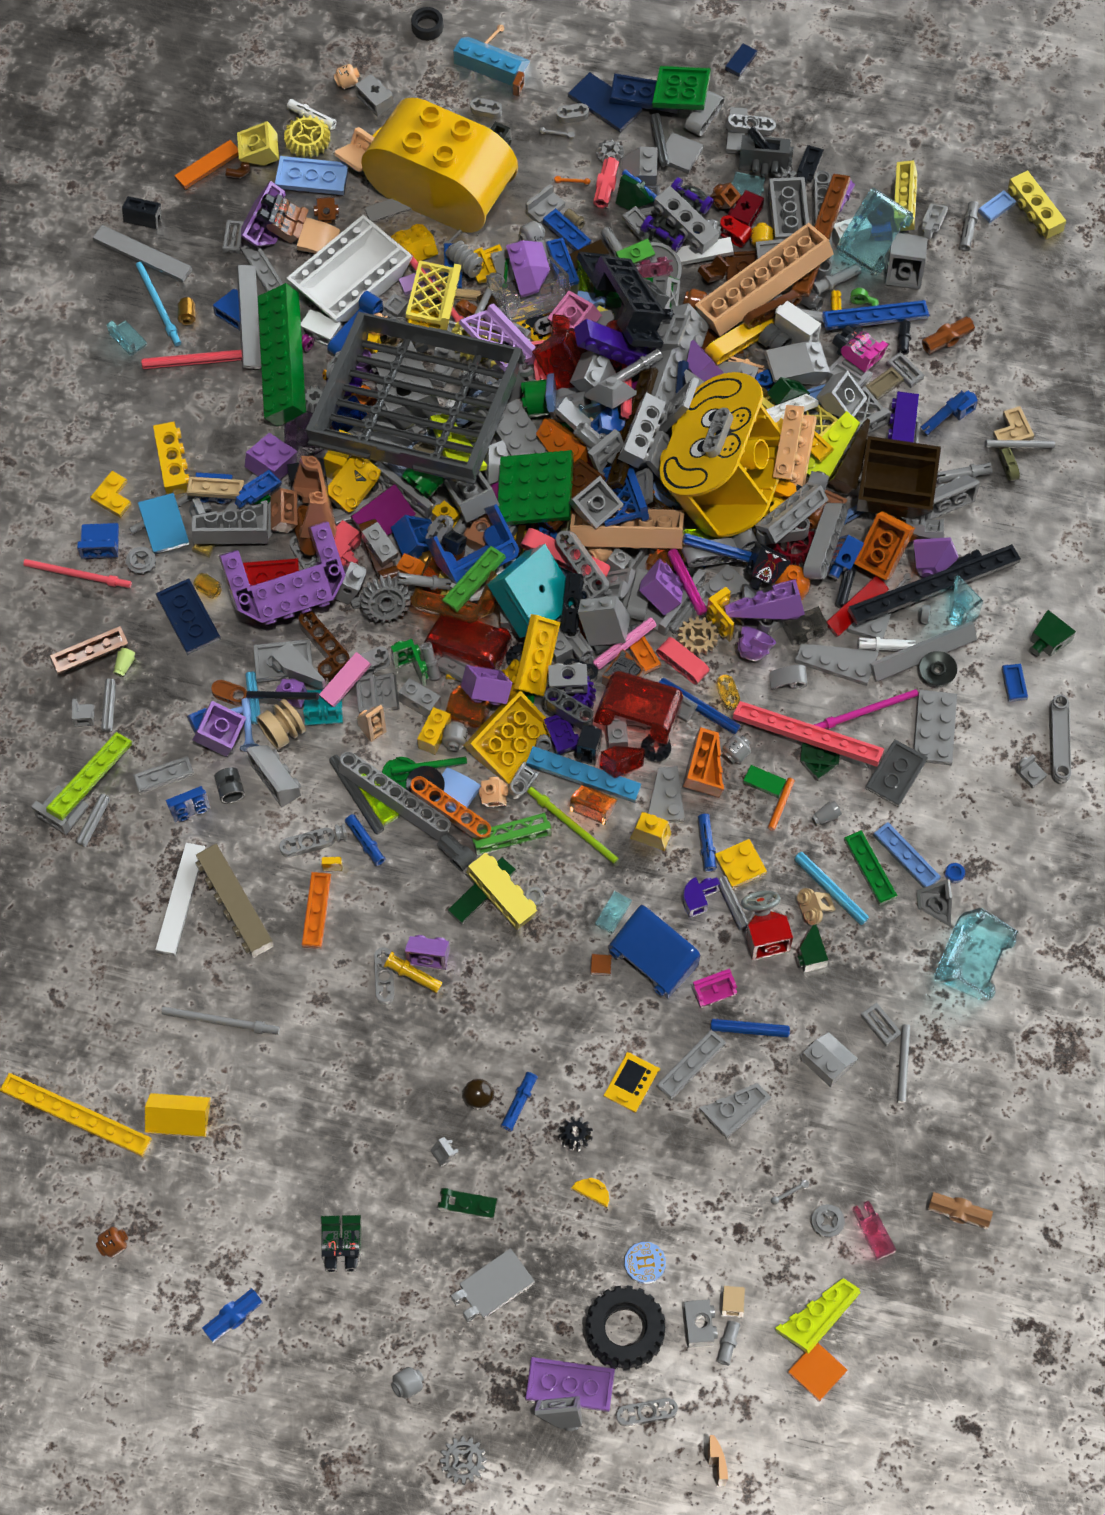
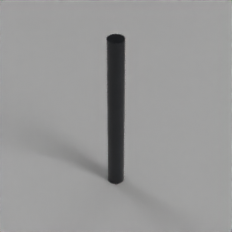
M247 691L246 697L251 699L318 700L319 693Z

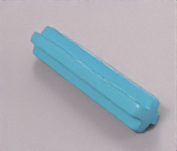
M253 671L247 672L245 674L247 691H258L256 673ZM249 698L251 724L256 725L258 724L256 717L260 715L259 699Z

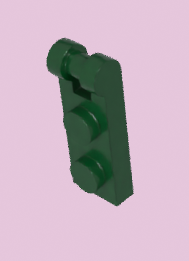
M441 1188L440 1196L442 1197L441 1202H438V1210L494 1220L497 1198ZM450 1198L455 1199L454 1205L449 1204Z

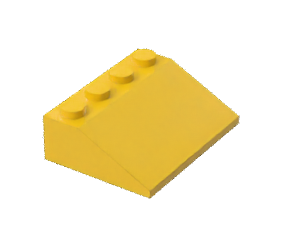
M521 690L516 691L513 695L509 696L507 704L502 703L463 746L477 761L506 784H509L523 762H527L532 747H536L537 738L543 734L549 736L544 725L546 717Z

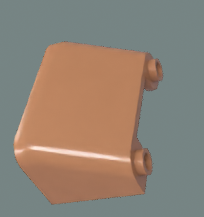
M301 456L291 489L297 491V494L302 497L303 503H309L303 525L300 526V537L311 538L308 527L327 521L335 538L337 528L321 464L314 456Z

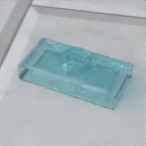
M614 891L595 925L613 934L631 905L632 900Z

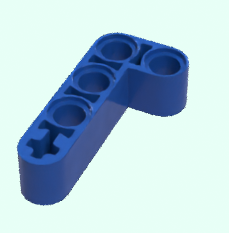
M365 291L359 299L358 311L372 315L382 313L384 311L383 301L371 292ZM358 311L329 342L327 346L328 352L335 355L338 351L342 350Z

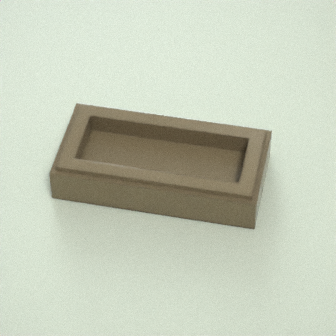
M891 367L867 384L866 387L878 401L900 385L904 378Z

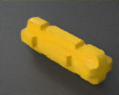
M833 290L831 292V309L841 310V292Z

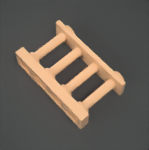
M786 405L773 478L786 479L785 482H791L795 486L797 484L804 486L817 417L803 415L804 406Z

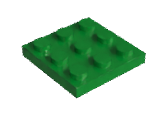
M660 66L652 102L653 108L704 110L711 68Z

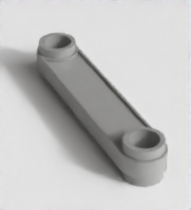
M1060 694L1055 696L1051 703L1052 773L1056 783L1064 784L1071 776L1070 713L1068 698ZM1056 703H1061L1064 706H1058ZM1058 772H1063L1066 776H1061Z

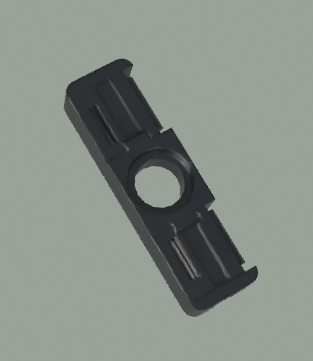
M567 573L561 621L562 631L579 632L577 630L579 625L578 609L580 600L583 599L584 595L581 594L584 574ZM572 597H575L578 601L575 608H571L568 603Z

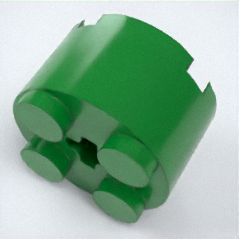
M547 379L521 382L522 393H524V397H522L523 408H525L529 418L550 415L545 397Z
M406 468L402 475L411 487H415L427 499L445 481L443 477L414 471L411 468Z

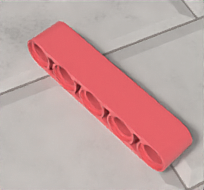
M528 528L520 544L524 550H530L539 545L546 544L558 566L578 574L557 545L556 539L533 528ZM577 549L574 552V557L576 559H579L581 553ZM592 557L607 577L611 567L605 562ZM586 565L585 567V573L587 575L591 573L590 565ZM597 580L596 584L601 585L602 582Z

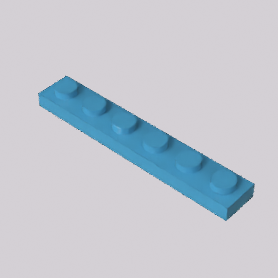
M534 746L526 762V765L633 803L637 799L642 784Z

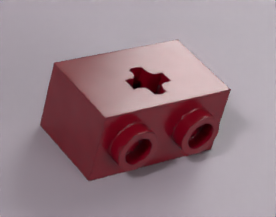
M745 190L743 195L736 201L735 208H731L728 215L751 228L763 209L764 198Z

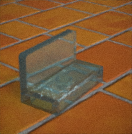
M113 321L106 324L110 336L130 356L147 345V342L127 321H123L118 326Z

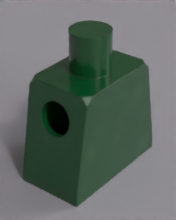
M1047 610L1032 633L1030 640L1034 645L1030 648V651L1036 656H1039L1043 651L1052 656L1073 641L1076 631L1051 611Z

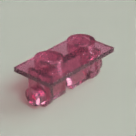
M667 256L659 257L655 262H650V259L639 261L640 264L635 265L639 267L640 270L638 271L643 278L654 277L653 270L655 269L657 276L673 272L672 265H669V262H673V260L667 259Z

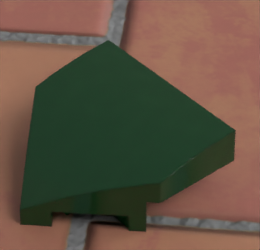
M626 174L620 178L615 204L631 210L635 206L639 208L653 202L654 199L652 195H648L644 187V181L639 183Z
M802 742L800 762L817 779H820L839 766L840 754Z

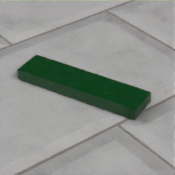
M503 857L497 861L499 868L502 871L505 870L510 877L516 872V869ZM475 883L448 909V913L462 925L489 898Z

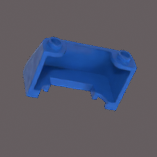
M640 905L608 946L609 953L614 958L623 959L625 957L653 981L654 991L659 996H665L667 999L695 971L700 961L699 951L644 905Z

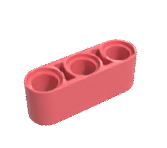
M669 637L656 650V653L663 661L695 685L710 671L709 667L701 659L672 637Z

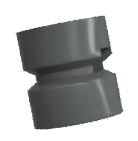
M770 323L760 334L758 342L765 347L774 349L791 345L792 337L785 332H781L776 325Z
M225 768L215 773L214 778L219 788L218 792L221 802L232 803L245 796L237 768Z

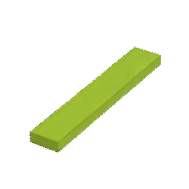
M116 732L46 807V812L62 821L130 748L132 741Z

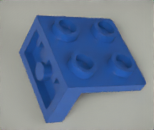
M83 524L81 541H78L77 546L81 559L118 557L119 524Z
M202 786L166 800L174 822L185 821L190 816L203 814L211 808L206 791L203 790Z

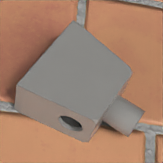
M349 562L343 567L346 576L335 596V599L347 605L358 593L367 571L366 568L354 562Z

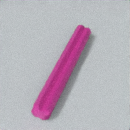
M672 549L668 551V557L677 575L680 577L679 579L683 583V587L697 615L705 614L707 608L678 550Z

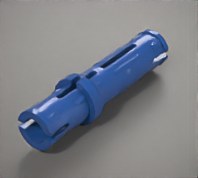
M962 390L952 400H948L946 405L926 423L920 426L923 430L930 426L925 431L927 435L953 412L956 413L958 411L957 408L969 400L967 395L960 400L965 394Z
M355 814L349 815L345 819V823H347L363 846L364 853L370 856L375 866L383 864L386 858L378 849L377 842L371 839Z
M700 814L698 820L704 870L712 872L717 867L715 862L716 848L713 846L710 815Z
M526 1072L520 1087H517V1094L500 1125L503 1129L513 1131V1127L527 1099L532 1095L531 1090L538 1079V1076Z

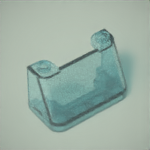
M872 188L839 240L837 251L841 257L854 264H859L861 268L877 276L878 272L881 273L885 267L884 256L901 228L911 225L914 219L913 213L879 190Z
M982 907L963 913L958 918L935 973V980L982 1001L991 1000L996 992L995 985L990 982L1003 950L1012 948L1015 945L1018 931Z

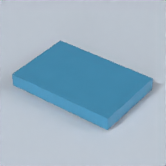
M174 493L138 502L154 554L189 545Z

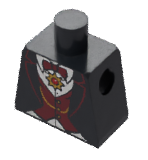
M756 542L746 568L750 575L753 576L749 585L759 590L763 581L771 585L774 584L791 563L790 559L786 555Z

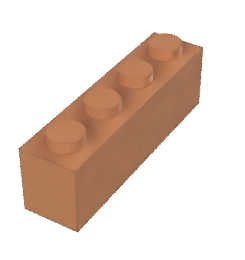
M121 626L52 654L50 655V660L58 676L118 651L122 647L125 648L128 646V642Z

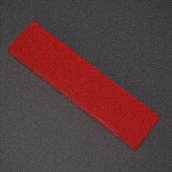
M876 575L825 622V625L838 637L854 622L848 612L849 606L886 593L889 588Z

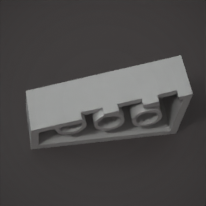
M267 500L253 506L252 504H247L243 508H228L224 512L217 513V511L192 516L193 543H268L269 511Z

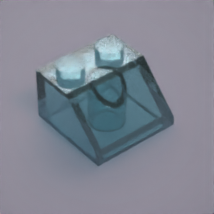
M959 575L955 576L949 609L950 621L957 627L978 619L983 600Z

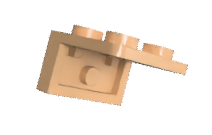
M360 127L355 128L351 143L335 150L334 155L354 170L361 172L363 171L361 164L362 156L375 137Z

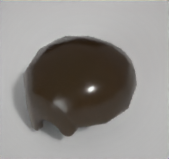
M473 1079L464 1087L462 1099L467 1107L480 1110L488 1107L493 1101L494 1089L489 1082L483 1079Z

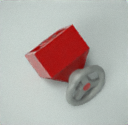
M773 891L753 892L745 896L741 901L744 909L755 912V916L748 924L746 935L752 960L790 952L793 935L787 916L770 911L771 908H774L780 902L779 894Z

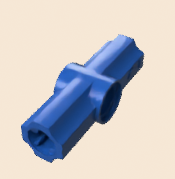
M251 1288L235 1302L231 1301L219 1311V1314L204 1325L202 1329L214 1343L230 1329L233 1330L239 1327L246 1320V1316L261 1306L263 1301Z

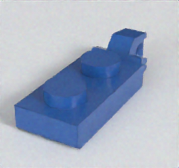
M267 470L242 487V490L239 491L240 495L236 497L235 504L239 508L247 503L253 504L281 486L282 481L270 470Z

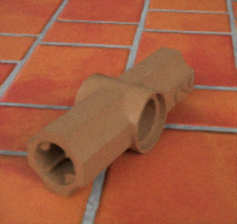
M935 1192L932 1194L928 1210L948 1216L950 1220L956 1223H969L984 1229L989 1228L993 1211L972 1205V1202L967 1199L951 1198Z

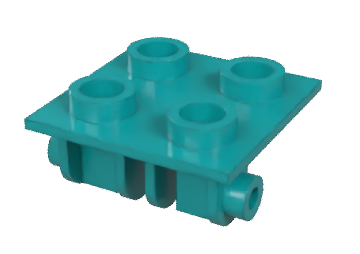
M320 689V690H307V691H308V692H318V693L320 694V693L322 692V689ZM320 695L318 700H305L303 709L305 726L343 723L342 699L335 707L330 705Z

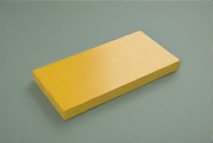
M531 614L514 689L544 696L548 680V665L552 663L561 622Z

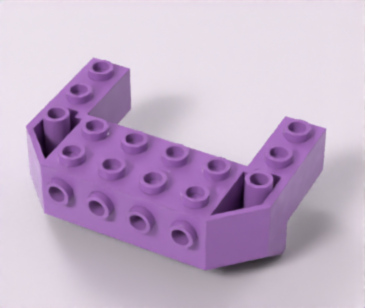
M325 521L308 527L319 562L314 563L312 567L257 585L249 584L238 550L219 555L235 609L268 625L276 622V618L282 616L283 619L294 616V612L300 610L301 613L311 611L312 606L319 605V607L329 605V601L334 600L346 576L329 522Z

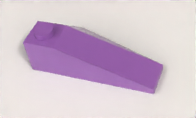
M796 579L773 585L772 590L765 593L762 590L756 592V595L751 599L745 597L725 605L728 617L797 619L805 615Z

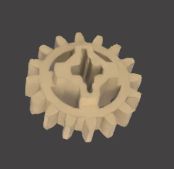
M696 616L694 621L690 617L689 623L684 621L682 627H679L678 640L693 654L696 652L697 656L700 657L701 652L707 655L708 650H714V646H717L719 633H716V626L712 627L713 622L707 623L705 617L699 620V617Z

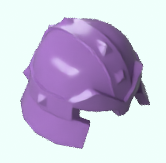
M742 626V637L736 643L740 657L751 661H759L767 654H770L769 651L776 644V641L761 630Z

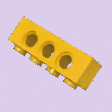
M175 421L153 425L166 495L174 493V495L187 493L189 474H185L184 471L188 468L186 458L182 459L181 455L185 454L183 443L179 444V439L182 438L180 428H176Z

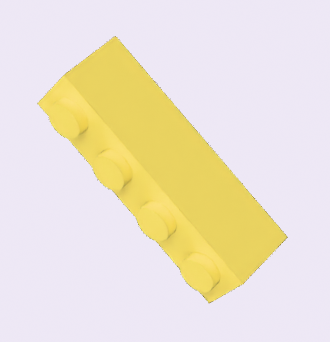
M484 853L468 866L466 873L516 930H519L535 917L537 909L534 902L523 895L524 893L520 886L514 885L510 880L509 874L499 868L493 856Z

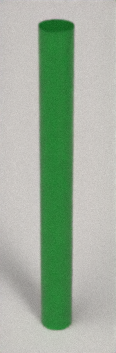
M465 756L391 767V774L412 772L420 766L442 768L467 764V758Z

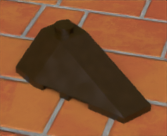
M867 418L859 427L850 442L851 447L846 450L841 458L843 462L839 463L829 478L826 490L848 494L852 489L855 491L861 481L858 479L862 474L870 419Z

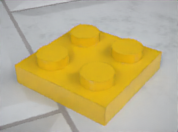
M750 839L715 854V859L724 876L727 877L732 889L767 874V870Z

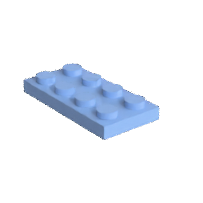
M280 156L275 184L281 189L344 195L349 165L345 162Z

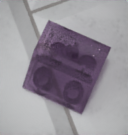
M306 411L284 425V443L298 451L297 457L315 456L325 450L308 445L309 438L306 428L313 415L310 411Z

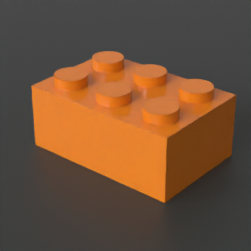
M883 511L878 513L854 564L884 580L892 578L915 528Z

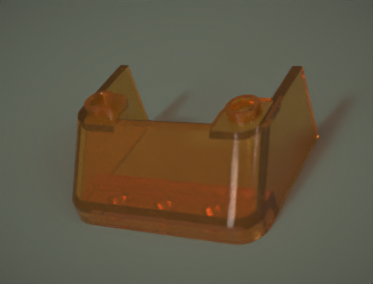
M429 555L421 575L430 577L437 575L439 578L442 570L437 566L433 556ZM491 571L481 597L476 604L466 602L458 612L443 603L442 599L446 595H440L441 591H437V589L431 590L428 587L416 586L411 597V603L420 611L473 623L491 614L496 606L497 600L487 584L497 574L495 571Z

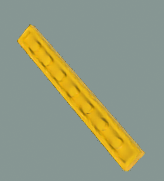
M11 1073L8 1074L0 1088V1092L142 1158L152 1141V1138Z

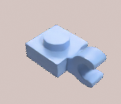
M578 291V296L591 302L596 308L599 305L606 308V297L599 296L596 298L595 293Z

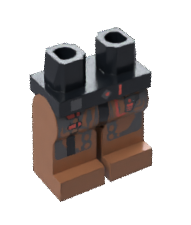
M265 194L262 197L261 204L267 206V210L261 207L256 214V218L262 221L261 226L289 243L299 239L308 209L297 207L279 194L275 197Z

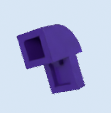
M695 877L687 883L684 889L683 904L689 918L707 912L708 903L705 896L719 891L720 882L717 877L713 879L706 878L700 884Z

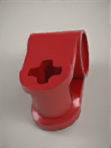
M730 215L721 218L720 231L722 233L720 236L723 238L731 237V242L734 245L743 247L751 237V228Z

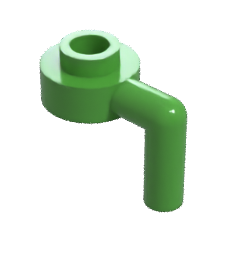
M856 288L851 291L850 301L856 305H863L865 303L871 304V306L879 305L878 299L868 296V291L865 289Z

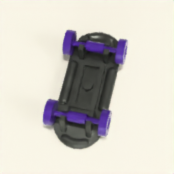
M677 177L671 187L700 215L702 213L706 214L712 206L714 199L710 196L707 197L697 187L687 185L681 187L683 180ZM659 214L655 219L648 215L640 228V231L645 233L644 240L648 239L649 242L663 243L671 247L675 252L681 248L685 237L679 234V231L674 226H670L666 218Z

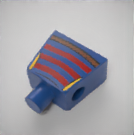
M850 535L841 536L830 564L832 568L828 575L834 579H839L842 572L850 570L864 543Z

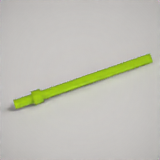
M532 786L527 790V793L538 801L537 804L542 808H547L609 861L615 864L619 860L616 855L551 803V799L545 794H540Z

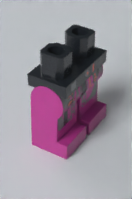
M848 325L841 334H836L832 341V344L838 347L837 354L843 355L845 359L863 372L868 371L883 358L889 345L884 341L879 343L872 339L860 326L854 330Z

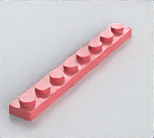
M742 701L739 702L733 714V719L876 767L884 753V748Z

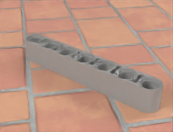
M818 171L815 174L813 186L814 226L831 181L830 174L826 171ZM831 234V237H830V239H829L831 248H832V234ZM832 256L820 264L816 276L818 280H821L825 275L831 276Z
M344 752L340 756L338 770L343 776L434 839L440 840L443 835L449 833L451 822L443 814L354 753Z

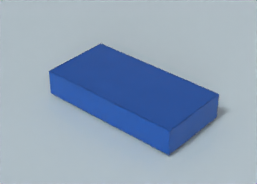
M1021 663L1002 665L1008 702L1027 700L1028 694Z

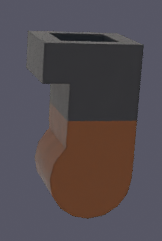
M451 530L442 536V543L446 544L445 551L452 553L456 561L462 559L465 555L467 537Z

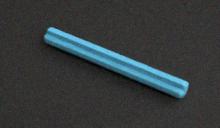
M799 852L795 856V861L860 925L867 922L868 915L803 852Z

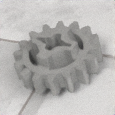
M462 1436L461 1442L454 1438L453 1445L446 1444L448 1451L442 1450L441 1452L445 1458L440 1459V1463L446 1464L442 1471H448L447 1479L454 1477L455 1484L462 1480V1484L465 1485L468 1479L471 1483H474L473 1477L476 1476L480 1479L479 1471H485L486 1469L482 1463H486L487 1458L481 1457L485 1454V1450H479L480 1443L478 1442L474 1445L473 1438H470L468 1442L465 1441L464 1436ZM468 1447L467 1450H459L458 1448ZM476 1454L478 1457L477 1466L472 1463V1459ZM451 1455L455 1459V1462L452 1465V1467H450L449 1465V1459ZM462 1457L464 1459L467 1457L468 1463L460 1465L459 1458ZM461 1471L469 1472V1474L461 1475L459 1473Z

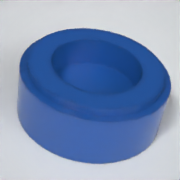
M951 863L947 866L945 877L951 883H960L964 879L965 869L961 864Z

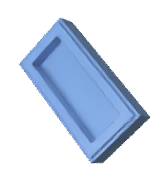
M1003 190L978 209V213L991 223L1013 207L1016 201Z

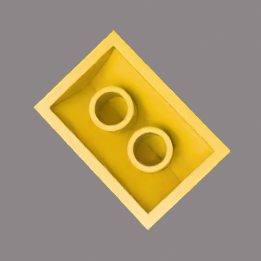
M150 1093L145 1105V1133L206 1138L211 1098Z

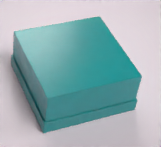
M546 544L526 550L487 584L520 638L526 636L531 614L555 620L563 612L566 577ZM574 597L570 598L569 606L575 602Z

